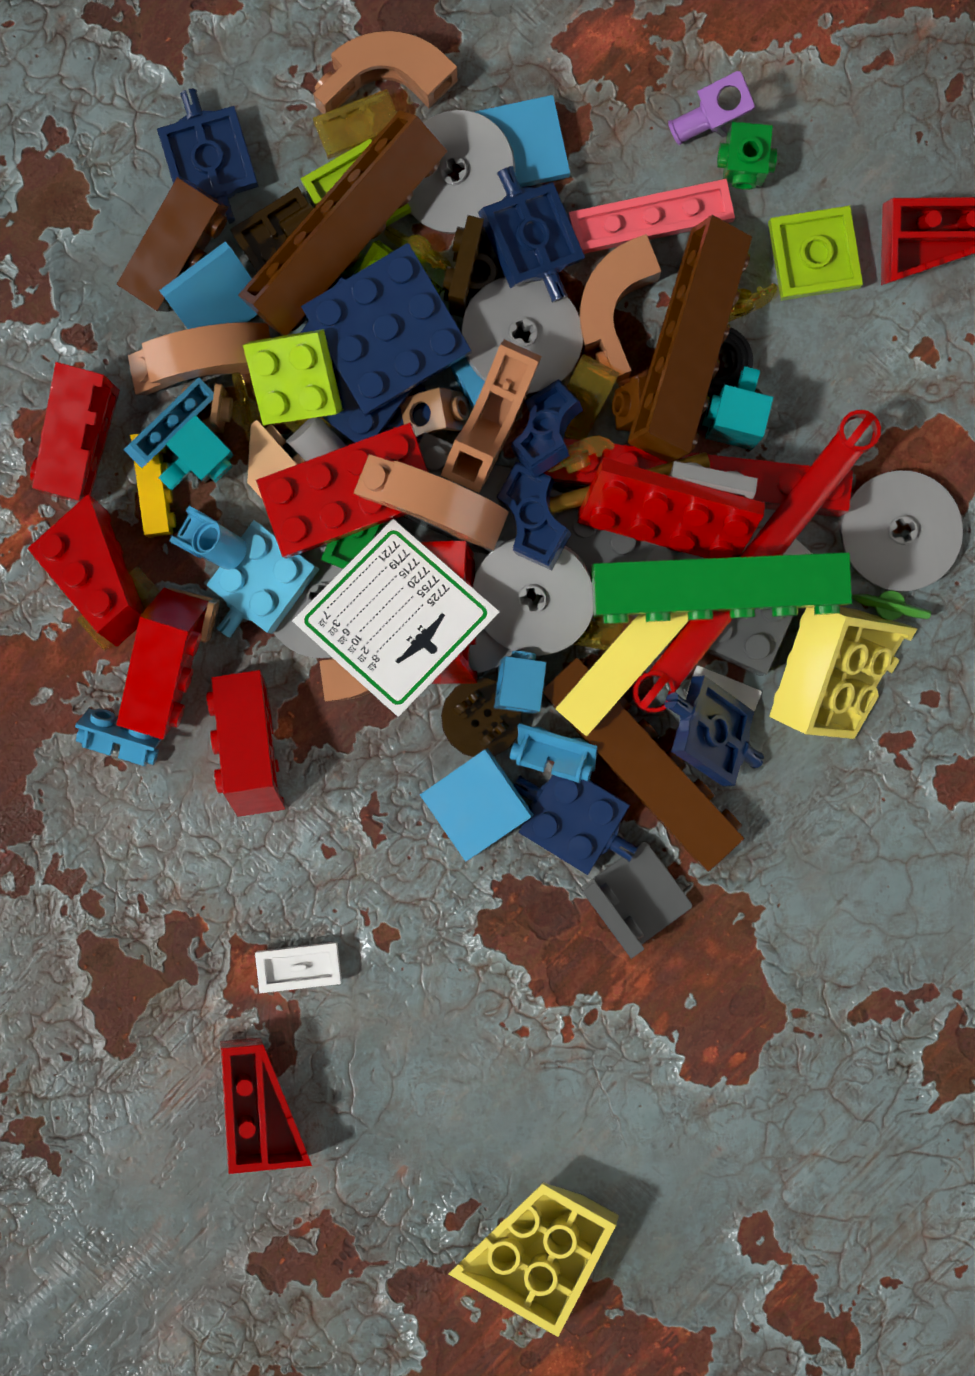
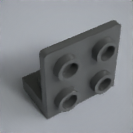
M642 842L637 846L638 849L633 854L634 856L630 862L621 857L580 887L583 894L631 959L644 950L642 946L644 942L692 908V903L646 842Z

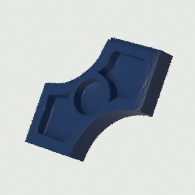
M559 379L525 400L530 412L529 421L523 433L511 445L514 455L534 478L570 456L564 443L565 431L573 418L583 411L580 401Z
M515 462L496 497L500 503L507 506L513 512L516 519L517 535L513 551L516 555L552 571L571 536L570 531L556 521L551 512L550 494L555 482L552 477L544 473L534 478L523 464Z

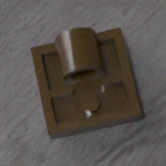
M297 186L231 228L230 231L258 273L314 208L308 203Z
M467 215L465 228L457 226L452 251H454L453 262H456L455 268L447 267L442 289L445 291L443 300L449 302L450 315L464 318L470 297H474L483 287L496 280L494 261L489 256L481 253L484 243L483 218ZM474 268H483L490 275L483 283L472 282L470 276Z

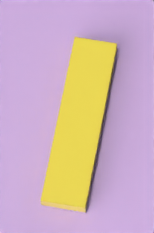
M671 613V621L646 622L645 615H637L555 709L585 736H588L689 621L688 613Z

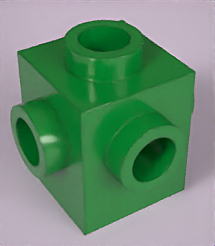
M732 121L727 133L726 143H720L717 168H724L723 179H727L728 183H732L734 188L742 190L755 189L756 186L763 185L768 173H774L777 161V148H771L773 125Z

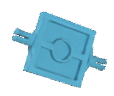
M253 520L242 535L247 545L246 554L242 562L230 570L219 567L207 584L210 589L224 599L230 608L222 622L216 627L229 638L232 637V634L243 619L253 621L265 632L273 634L320 570L307 560L302 553L287 559L283 558L274 533Z

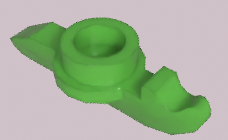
M886 591L878 597L869 594H852L853 600L865 606L875 607L878 615L886 620H895L902 615L920 619H929L931 616L930 610L906 604L903 596L896 591Z

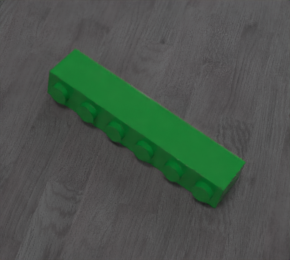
M850 552L595 563L592 565L594 617L603 616L604 624L629 623V615H645L646 622L671 621V613H688V620L713 619V612L730 611V619L756 617L755 610L772 609V617L797 616L798 608L814 607V615L840 614V606L852 604Z

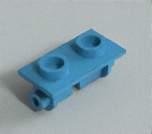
M88 709L76 723L75 727L79 728L76 742L82 743V748L110 756L116 743L121 745L118 755L119 759L144 767L147 763L151 765L156 763L159 750L155 748L162 739L117 726L118 717L114 713L104 709Z
M518 725V744H513L510 753V759L516 760V765L544 772L548 760L555 762L551 775L580 783L581 780L589 781L592 771L595 772L596 745L589 744L580 738H568L557 735L541 727Z

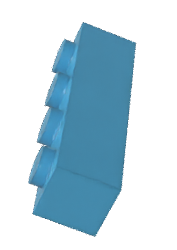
M198 377L123 450L143 468L192 417L198 415L213 400L214 392Z

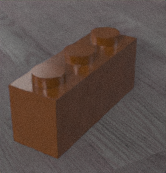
M177 177L116 285L154 310L169 312L172 307L159 290L207 255L204 250L211 238H217L227 223V217L224 215L229 207L189 180Z

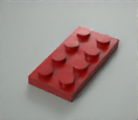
M410 422L256 480L283 558L293 557L406 515L404 512L363 499L355 495L354 491L369 454L391 462L398 461L429 472L414 428Z
M603 458L579 509L577 523L707 559L739 557L758 527L764 516L765 503Z

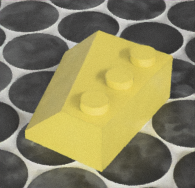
M807 607L800 619V627L793 648L787 657V665L779 689L775 693L774 704L769 717L807 735L855 739L879 697L876 688L887 671L893 673L899 662V659L894 657L904 639L911 641L917 628L852 608L840 607V614L814 615V607Z
M542 1183L449 1272V1275L559 1337L617 1225L619 1215L584 1195Z

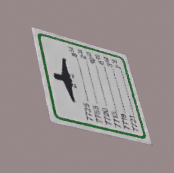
M392 519L292 622L399 717L493 620L499 611Z

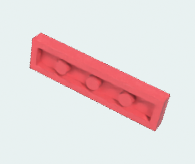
M727 179L571 211L568 213V218L583 254L618 247L644 234H647L648 239L652 240L689 232L693 227L711 215L727 223H732L735 215Z

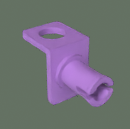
M736 71L698 90L697 93L701 100L700 107L674 120L671 119L668 121V125L678 145L708 129H711L712 132L715 131L722 138L727 136L728 132L725 124L755 109V103L743 74L740 71ZM726 87H736L741 93L739 105L729 111L722 109L718 102L719 94Z

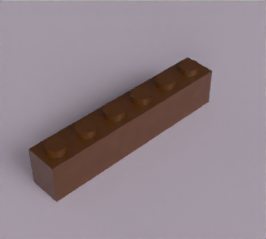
M399 110L238 296L271 328L282 335H288L291 331L298 329L306 319V314L301 306L331 289L333 282L339 275L357 262L360 256L359 252L371 239L378 237L384 231L387 220L397 209L402 208L411 200L414 189L421 181L431 176L438 169L441 158L448 152L418 116Z
M714 215L709 216L690 231L627 442L667 463L690 454L698 442L699 434L696 431L699 420L709 404L707 393L710 382L719 369L720 361L717 358L721 344L725 341L730 331L728 320L731 309L739 299L740 289L738 285L740 278L750 261L748 251L752 236Z
M576 658L543 688L542 695L556 708L594 664L589 659L582 663ZM624 696L617 701L588 736H585L564 717L586 742L597 746V754L704 870L707 872L711 871L745 839L738 832L742 824L726 808L720 812L710 802L715 796L699 778L692 782L682 771L687 767L685 762L671 752V748L665 753L655 742L659 735L644 719L637 723L627 712L632 706Z

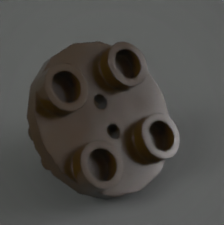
M478 678L477 683L460 684L445 699L441 713L443 732L449 743L464 755L475 757L488 748L491 754L496 756L507 750L518 737V725L522 723L521 712L494 708L497 681L488 678ZM490 709L492 712L491 716L486 717L484 711ZM476 719L479 721V726L473 727L471 722Z

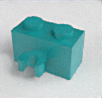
M744 366L739 376L737 388L724 385L718 396L712 394L701 426L708 427L705 439L752 450L762 440L774 397L755 392L760 370Z
M195 415L166 443L179 459L158 478L170 490H173L191 471L204 483L210 478L217 483L233 467L229 460L234 455Z

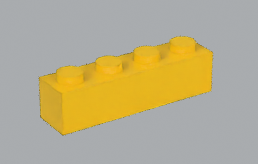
M139 434L130 435V436H131V442H132ZM166 446L143 468L134 461L144 535L148 538L172 535L173 528L176 527L174 512L170 513L169 503L173 502L172 491L158 478L168 468L167 462H163L162 454L166 453Z

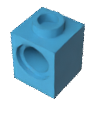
M512 651L511 657L505 656L502 658L499 665L494 708L532 714L539 712L546 662L535 661L536 654L524 651Z

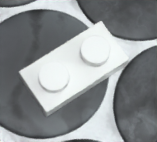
M338 942L255 952L259 993L342 983Z

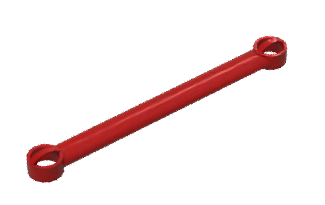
M855 410L849 412L841 420L836 435L739 557L779 556L787 551L861 455L868 452L878 442L881 436V425L873 413L867 410ZM856 418H862L863 421L847 440L844 434L846 423ZM871 425L873 433L870 443L865 446H855L854 444ZM730 611L713 612V619L689 620L650 671L637 679L633 687V698L640 709L648 713H658L666 709L664 703L655 708L648 706L666 683L670 690L668 695L676 692L731 622ZM652 676L659 677V680L640 701L638 694L641 683L646 679L652 678Z

